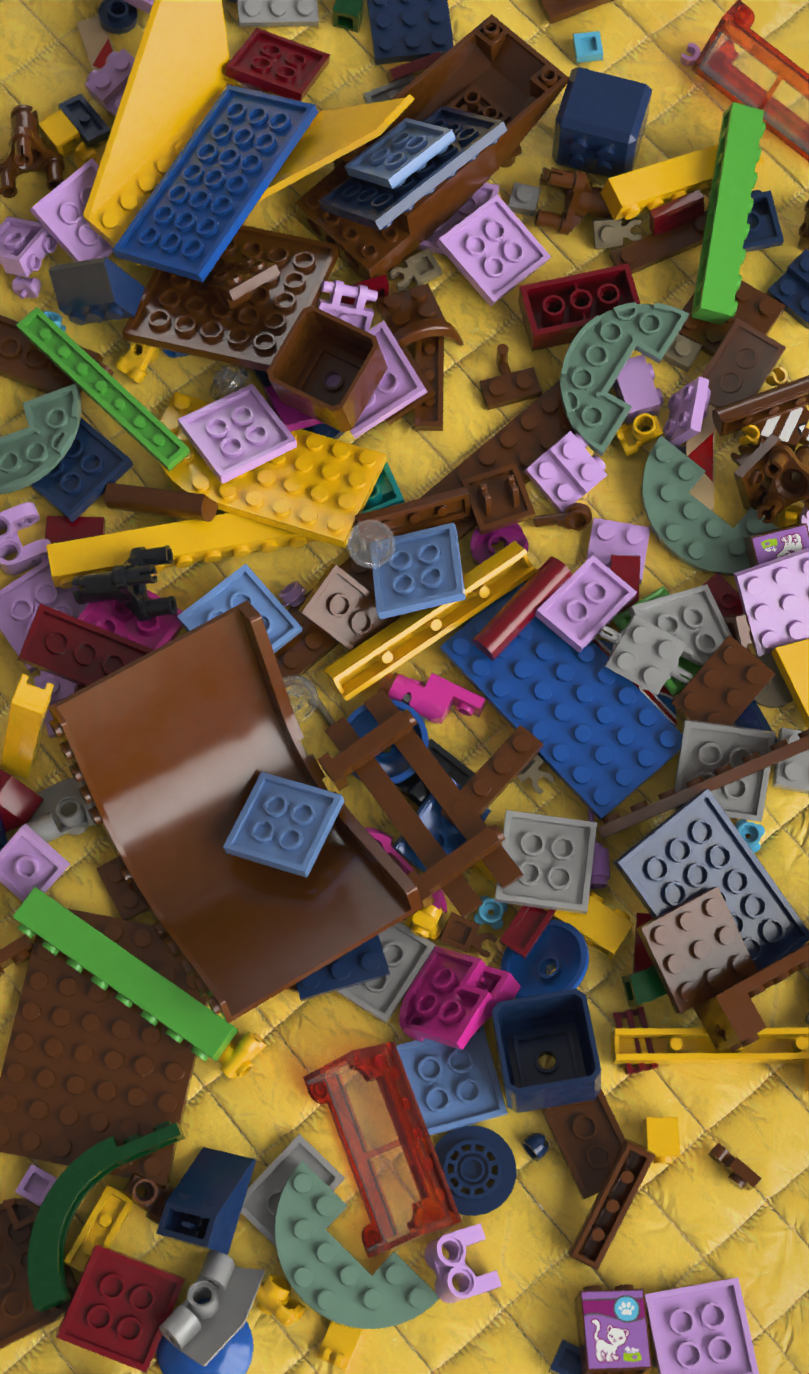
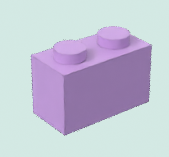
M643 354L629 358L613 384L616 397L632 406L625 419L626 424L633 423L634 419L643 413L658 416L660 407L664 403L660 388H655L653 382L655 379L651 363L647 364Z

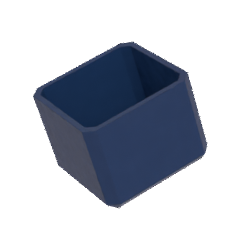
M581 67L572 69L555 122L552 158L555 163L608 178L633 171L646 129L652 89L647 84Z
M576 988L501 1001L496 1004L492 1010L493 1028L508 1108L516 1113L595 1100L601 1091V1066L586 994ZM543 1055H551L556 1060V1064L550 1069H544L539 1066L538 1060Z

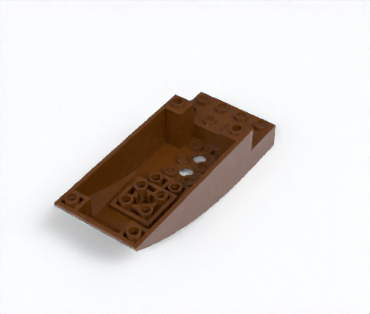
M491 14L390 99L406 98L409 94L415 98L410 106L380 136L333 161L335 169L294 203L298 221L320 241L339 245V258L364 281L389 274L392 269L419 248L420 243L428 240L434 234V231L446 223L495 173L547 111L568 83L569 77ZM440 106H446L504 121L508 131L499 137L497 143L486 147L478 153V157L475 160L464 164L457 170L456 175L445 179L437 185L433 193L423 196L415 203L411 210L400 214L393 220L392 225L386 229L379 231L322 211L317 202L350 177L344 167L347 163L405 118L422 121Z

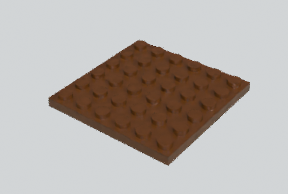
M242 225L204 282L155 269L145 287L135 317L129 318L122 331L123 339L267 372L302 309L316 306L322 293V281L328 280L340 255V246ZM246 257L264 260L277 265L280 275L250 291L251 299L231 311H226L220 304L217 296L210 294L206 286L208 282L214 280L213 276L216 273L237 267V262Z

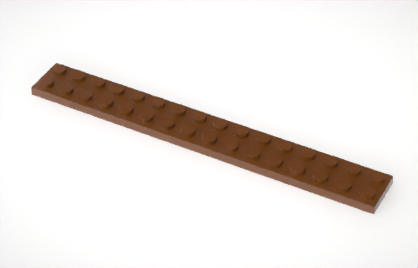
M560 380L421 498L461 488V480L513 463L517 464L523 483L526 485L530 479L524 473V470L570 431L574 435L576 434L562 406ZM471 512V516L412 532L454 522L459 542L477 525ZM366 543L339 567L375 595L370 543ZM312 590L309 591V592L305 595V600L307 599V597L309 596V594L312 592ZM304 601L298 606H292L287 610L300 624L302 632L274 653L286 689L339 644L298 612Z

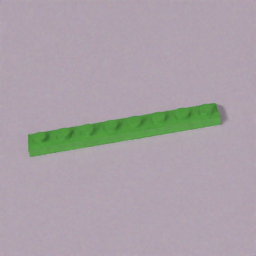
M38 307L16 325L18 330L76 383L79 388L169 472L190 454L189 448Z

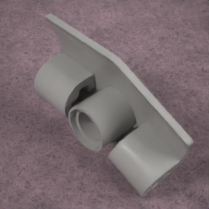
M74 778L65 779L36 793L44 801L31 820L26 823L47 843L65 834H82L88 827L96 826L88 813L92 806L85 803L78 788L82 787L81 782L77 783Z
M209 1251L197 1282L191 1285L188 1290V1299L182 1305H179L159 1326L161 1333L182 1353L198 1364L206 1366L245 1324L265 1274L264 1269L236 1267L230 1256ZM201 1299H210V1301L206 1304H197V1302Z

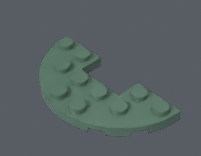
M636 302L613 307V310L600 316L597 315L575 336L563 361L560 376V396L565 415L575 433L583 437L591 450L603 456L631 411V405L608 392L634 350L660 364L686 322L689 313L661 303H654V305L637 304Z
M76 383L23 402L29 427L0 437V495L21 490L37 482L54 469L64 458L76 437L81 419V395Z
M662 436L654 444L643 470L641 499L643 510L646 512L651 525V530L658 541L681 562L706 573L719 572L720 574H725V576H734L733 573L750 568L743 537L777 529V527L772 523H763L762 521L765 517L759 520L757 511L752 507L734 528L689 493L706 471Z
M301 1161L287 1180L281 1193L275 1216L274 1236L282 1271L302 1301L315 1312L335 1323L359 1329L387 1328L402 1324L419 1316L440 1299L437 1294L395 1252H392L371 1275L326 1230L348 1205Z

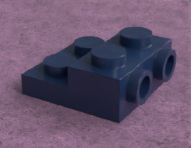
M761 190L752 191L751 198L754 199V203L747 218L750 229L747 238L744 240L743 249L746 252L781 246L784 238L771 190L764 192Z
M805 249L788 266L787 271L766 293V295L784 304V310L806 329H809L808 249Z

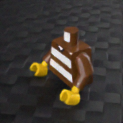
M782 367L772 369L776 377L770 375L766 378V383L769 386H780L788 383L787 371ZM804 406L756 425L746 426L742 428V431L747 435L740 437L739 442L741 445H748L753 449H757L773 434L781 439L782 444L789 446L795 452L798 443L809 445V428H806L809 421V410Z

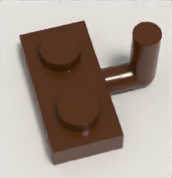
M500 344L497 347L496 358L500 376L480 381V389L487 410L537 398L542 395L534 367L511 373L508 364V346Z

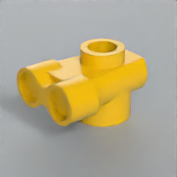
M133 342L125 355L121 354L114 365L126 373L132 380L141 384L148 374L146 371L148 364L158 359L159 348Z
M643 413L638 415L631 424L626 425L624 422L616 436L628 457L639 452V447L652 442L664 433L656 415L652 416Z
M433 905L426 909L423 906L422 909L407 918L406 925L411 929L410 932L429 941H437L441 935V927L437 923L442 911Z
M247 1032L240 1040L239 1045L234 1040H231L218 1059L222 1064L220 1070L229 1078L235 1079L237 1075L240 1078L245 1076L253 1066L251 1060L256 1055H259L267 1043L256 1033L252 1034L250 1032Z
M271 1274L266 1281L261 1282L255 1297L258 1301L256 1306L261 1312L267 1315L273 1314L277 1321L288 1327L293 1321L297 1322L306 1311L305 1306L288 1296L291 1285L284 1278Z

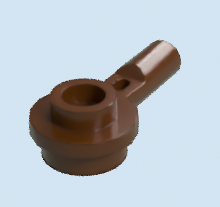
M573 503L567 506L562 513L535 516V527L565 525L567 529L583 530L591 522L592 512L583 503Z

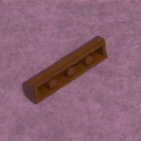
M809 375L714 409L712 411V418L719 436L723 437L742 430L746 426L755 425L809 405Z
M107 483L104 494L105 504L109 509L210 522L214 519L218 508L216 502L204 494L117 483Z
M625 1139L568 1252L570 1257L598 1271L656 1156L652 1151L630 1139Z

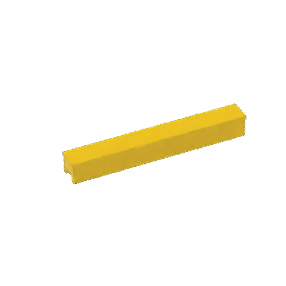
M514 541L463 575L466 600L407 613L323 669L322 671L335 692L340 694L346 701L350 700L532 577L537 570L532 566L526 549L520 546L517 541Z
M22 674L10 706L0 769L28 779L39 752L54 685L47 683L45 690L27 684L29 676Z
M809 1027L765 1028L757 1033L760 1039L734 1052H730L729 1048L717 1052L705 1028H615L610 1033L611 1064L803 1063L809 1058ZM634 1038L639 1039L642 1053H636ZM645 1038H651L655 1053H648Z

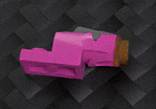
M397 672L394 674L388 673L382 679L378 692L383 689L391 700H397L412 707L424 722L428 720L433 723L442 724L452 705H455L456 710L466 716H472L473 714L477 717H480L485 707V698L433 673L425 686H423L424 682L405 677Z

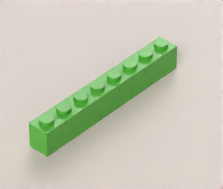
M732 102L723 113L691 318L718 325H723L731 317H734L738 302L735 301V295L742 280V276L739 275V269L746 255L743 243L750 229L747 218L754 203V199L751 198V192L757 182L758 173L755 172V166L761 156L762 148L759 147V141L763 136L766 125L763 122L764 110Z
M33 888L13 915V918L20 923L17 929L31 939L35 934L44 940L41 946L55 956L59 951L69 957L65 963L79 973L86 969L93 974L90 980L106 991L108 986L118 992L115 998L127 1007L131 1008L133 1004L137 1005L143 1010L140 1014L141 1017L156 1026L158 1021L168 1027L165 1032L168 1036L180 1044L185 1039L193 1045L190 1051L205 1062L209 1057L217 1062L238 1032L232 1024H228L222 1017L215 1015L212 1010L38 888Z

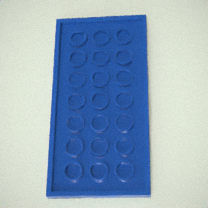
M227 85L112 249L116 257L204 282L318 114L316 106L310 103Z
M527 579L486 607L442 644L440 651L514 730L521 725L543 743V748L538 752V755L601 821L680 752L682 733L632 681L604 666L608 657L593 641L578 653L536 616L494 661L489 659L471 643L472 639L529 580Z

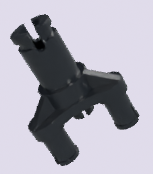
M169 545L150 549L145 547L133 548L127 561L123 565L114 566L112 571L75 576L72 586L81 585L82 589H84L82 591H72L75 601L82 605L117 600L119 603H124L140 622L152 620L156 616L175 615L177 603L174 596L150 599L146 587L147 583L153 584L157 582L158 576L151 575L157 574L155 566L172 564V549Z

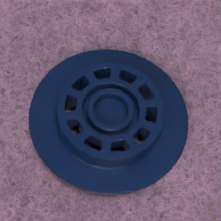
M465 1126L447 1133L434 1147L428 1165L429 1181L437 1198L450 1210L469 1216L483 1215L497 1209L511 1194L516 1180V1162L509 1145L497 1133L480 1126ZM470 1146V1150L465 1152L461 1148ZM475 1146L484 1148V1151L475 1150ZM457 1152L459 1156L456 1160H452V1155ZM488 1153L493 1156V1161H490L486 1156ZM448 1165L454 1166L453 1173L448 1174ZM493 1166L497 1167V1175L491 1173ZM455 1178L459 1183L457 1187L453 1186L450 1181L451 1179ZM489 1179L494 1181L491 1188H488L486 1185ZM463 1187L470 1190V1194H464L460 1190ZM482 1188L484 1193L475 1195V1189Z

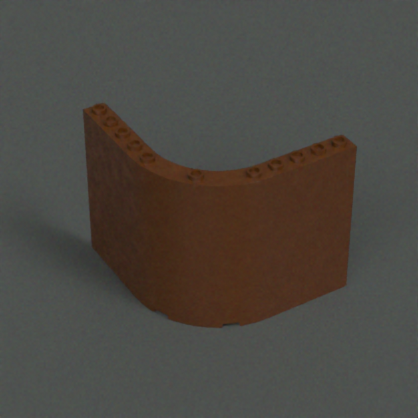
M247 600L48 707L53 717L49 724L56 737H61L63 740L59 747L67 761L71 760L73 765L69 766V770L76 782H81L82 787L78 788L83 800L87 805L91 804L92 806L88 810L91 819L96 826L101 825L122 865L118 870L127 885L132 882L155 920L153 927L161 940L167 938L166 945L174 958H181L179 963L187 977L191 975L195 977L193 983L201 996L208 995L209 998L206 1000L215 1015L221 1013L228 1024L423 908L416 885L355 818L344 803L307 878L231 854H227V856L222 854L221 844L224 846L227 836H229L261 772L329 791L322 781L326 776L314 755H307L300 741L305 737L292 709L262 616Z

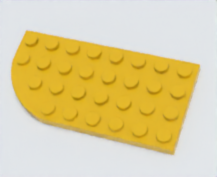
M175 392L160 422L189 448L190 454L170 472L159 463L162 473L172 487L181 492L204 494L216 502L218 510L335 546L346 547L356 526L355 515L362 513L384 468L386 454L298 429L291 431L297 442L296 448L221 484L178 424L179 418L212 402Z

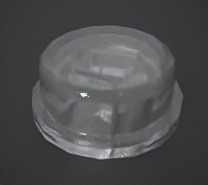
M233 364L223 366V370L219 369L213 377V384L209 394L214 400H219L250 385L251 373L242 366Z
M365 520L359 522L351 529L347 537V549L355 563L365 568H377L391 559L395 551V538L393 532L386 524L378 520Z
M291 675L283 677L282 679L297 722H305L313 716L317 709L318 693L316 687L304 676Z

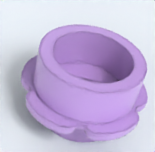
M297 581L290 583L279 593V597L283 601L281 604L283 606L290 605L291 607L298 606L305 600L306 588L300 586Z

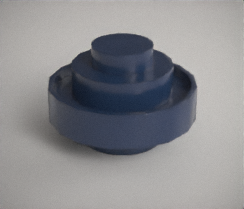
M104 0L99 6L98 18L100 25L106 31L112 34H125L136 26L138 11L136 7L123 0Z

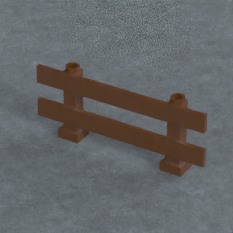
M382 689L364 702V705L378 722L379 726L360 738L345 717L341 718L325 730L340 753L331 758L327 752L318 761L339 791L349 785L346 777L355 772L427 870L419 876L415 870L407 874L418 888L424 908L426 909L435 903L433 894L442 889L464 919L482 906L483 902L463 877V872L482 860L503 890L522 877L523 873L502 847L501 842L505 840V837L495 824L487 827L414 731L413 726L417 722L408 709L403 712L399 711ZM392 744L396 746L467 840V842L449 855L445 853L375 759V756ZM458 800H463L464 817H458L453 813V805Z

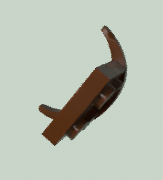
M428 283L377 298L376 306L379 314L401 348L431 336L449 337L460 346L464 345L457 329L445 320Z

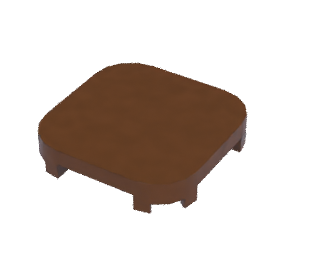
M12 1198L4 1200L0 1204V1350L61 1319L65 1315L71 1301H66L43 1312L34 1310L28 1282L27 1258L29 1241L40 1206L26 1199ZM64 1263L66 1282L72 1298L77 1287L75 1276L71 1267Z

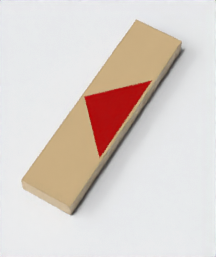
M96 16L77 22L92 71H99L104 67L108 55L114 52L108 31L100 25L99 18Z
M709 405L707 416L702 420L700 433L685 442V455L706 471L689 493L714 512L715 425L712 411L715 409V405Z

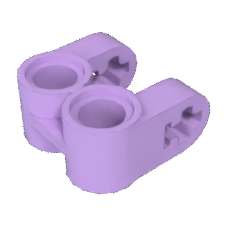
M32 502L23 503L0 512V529H7L5 534L0 536V568L8 575H18L48 559L46 545L51 544L50 540L41 539L22 546L17 531L35 524L40 519L37 508ZM10 553H17L13 560H5L6 556Z
M481 1223L445 1234L429 1242L425 1248V1261L435 1271L437 1277L435 1292L443 1302L455 1303L502 1287L497 1270L476 1277L474 1272L466 1266L464 1260L467 1246L486 1240ZM442 1246L448 1250L449 1259L443 1256ZM452 1278L458 1281L459 1291L454 1289Z

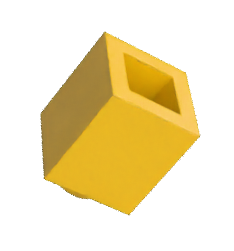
M61 109L54 114L46 116L38 124L43 140L52 151L60 153L64 159L73 154L74 150L82 142L79 131Z
M646 1117L643 1121L644 1146L656 1155L653 1164H672V1159H677L680 1156L678 1117Z

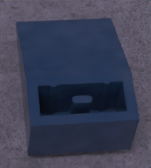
M203 1147L166 1201L156 1234L228 1255L256 1160Z

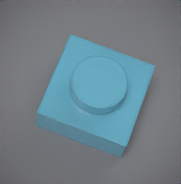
M600 31L573 34L572 41L576 63L603 60L604 53Z

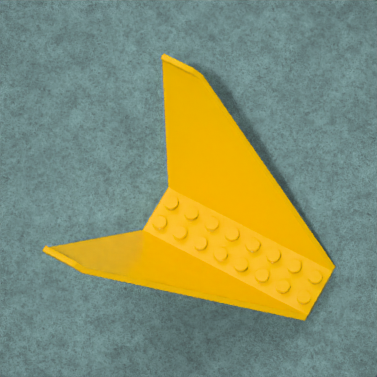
M154 0L83 213L84 219L90 224L89 226L113 248L226 86L241 87L233 78L225 76L226 66L230 59L222 0ZM409 94L406 98L318 111V114L259 201L377 138L410 106L415 98ZM133 262V263H134L135 265H137V266H141V265H142V264H138V263Z

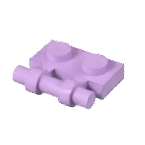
M323 280L321 291L331 293L330 300L318 299L317 308L366 332L370 330L374 311L371 308H365L366 300L376 302L378 291L370 290L368 286L358 284L355 287L345 285L343 281L334 280L333 282ZM342 296L355 298L354 304L340 303Z

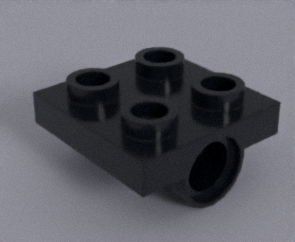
M429 740L428 749L449 777L461 787H464L475 773L435 741ZM416 773L405 781L395 784L402 794L419 807L430 795V791Z

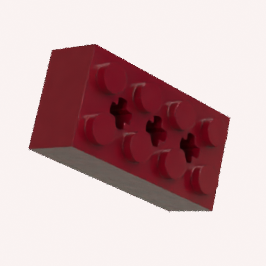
M629 263L523 285L519 288L518 299L532 351L571 343L578 332L597 315L600 316L613 310V307L634 302L641 304Z

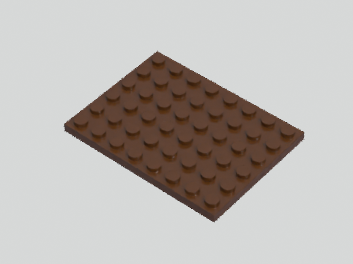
M68 909L208 1008L206 1000L209 998L208 995L201 996L193 983L195 977L193 975L187 977L179 963L181 958H174L166 945L167 938L161 940L153 925ZM36 935L0 1077V1152L69 1166L82 1153L111 1136L116 1138L120 1146L124 1145V1139L135 1134H141L142 1137L154 1132L153 1127L160 1123L171 1121L172 1124L177 1122L181 1126L197 1057L190 1051L193 1045L183 1039L181 1044L165 1033L168 1027L159 1021L156 1026L140 1016L143 1012L141 1008L135 1004L131 1008L124 1005L115 998L118 994L117 991L108 986L106 991L90 980L93 974L86 969H83L81 973L65 963L69 957L60 951L55 956L41 946L44 940ZM177 1142L115 1169L109 1175L130 1179L135 1172L156 1184L166 1186L169 1182Z

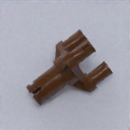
M19 105L11 111L12 132L9 151L0 160V194H3L5 198H12L17 195L16 177L23 173L45 171L47 188L51 191L64 181V157L60 153L49 150L44 146V140L39 135L38 113L36 110L31 113L33 109L29 105Z
M543 167L539 184L562 189L565 193L564 211L562 214L538 209L534 226L556 230L558 234L568 236L586 214L603 218L612 217L600 193L602 188L593 187V183L588 180L586 172L577 170L575 172L564 171L554 167L550 169ZM622 218V219H621V222H625V221H626L625 218Z
M780 444L775 446L769 455V461L764 466V473L769 478H772V483L762 500V506L757 512L759 520L765 515L762 522L767 524L772 523L777 514L795 502L805 500L803 502L804 506L809 510V445L805 444L798 447L795 453L787 445Z

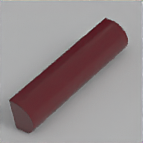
M552 556L549 557L472 639L471 643L489 659L494 661L535 618L537 609L572 576L567 566L559 559Z

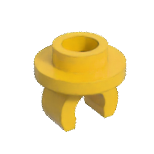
M81 142L74 150L73 159L77 169L82 167L91 158L100 165L101 156L95 148H87Z
M797 505L786 507L778 517L780 527L799 523L803 508Z

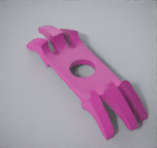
M365 828L406 875L414 870L393 849V837L374 828ZM440 889L433 894L435 903L432 905L438 909L442 907L443 912L446 914L447 904Z

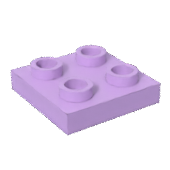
M699 376L671 395L668 402V409H670L669 418L665 423L663 433L665 439L672 445L680 446L700 433L702 420L708 413L711 390L708 388L709 379Z

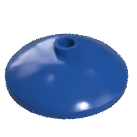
M392 700L399 711L403 712L406 709L410 711L417 722L413 729L428 748V732L421 716L409 705ZM365 705L357 708L347 718L348 723L360 738L379 726ZM392 744L389 752H381L375 756V759L392 782L398 784L411 777L415 771L396 746ZM355 772L351 773L353 776L360 780V778L357 776Z
M551 920L526 959L506 948L501 962V970L510 972L521 986L514 998L518 999L576 989L583 980L588 968V946L584 937L574 926L560 920Z
M201 1299L197 1302V1304H206L210 1301V1299ZM246 1320L242 1328L206 1366L198 1364L182 1353L163 1335L156 1350L158 1363L163 1374H246L252 1361L254 1344L252 1332Z

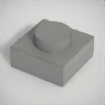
M514 182L508 207L513 213L535 217L541 188Z

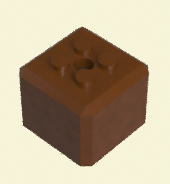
M310 306L302 309L267 369V374L282 403L341 432H346L354 428L385 374L387 365L375 335L315 306ZM332 375L341 377V381L337 386L328 387L326 385L328 377Z

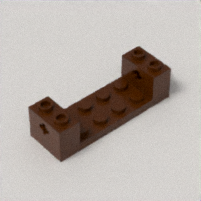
M809 943L693 1007L717 1052L729 1048L730 1052H734L760 1039L757 1033L767 1027L751 998L762 993L768 987L787 979L793 973L808 967Z

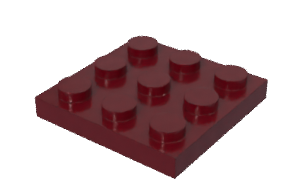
M256 28L227 64L225 76L231 77L240 83H247L258 87L264 92H271L284 98L302 101L329 64L330 54Z
M95 1242L57 1331L56 1338L147 1373L163 1335L159 1326L171 1315L185 1278Z

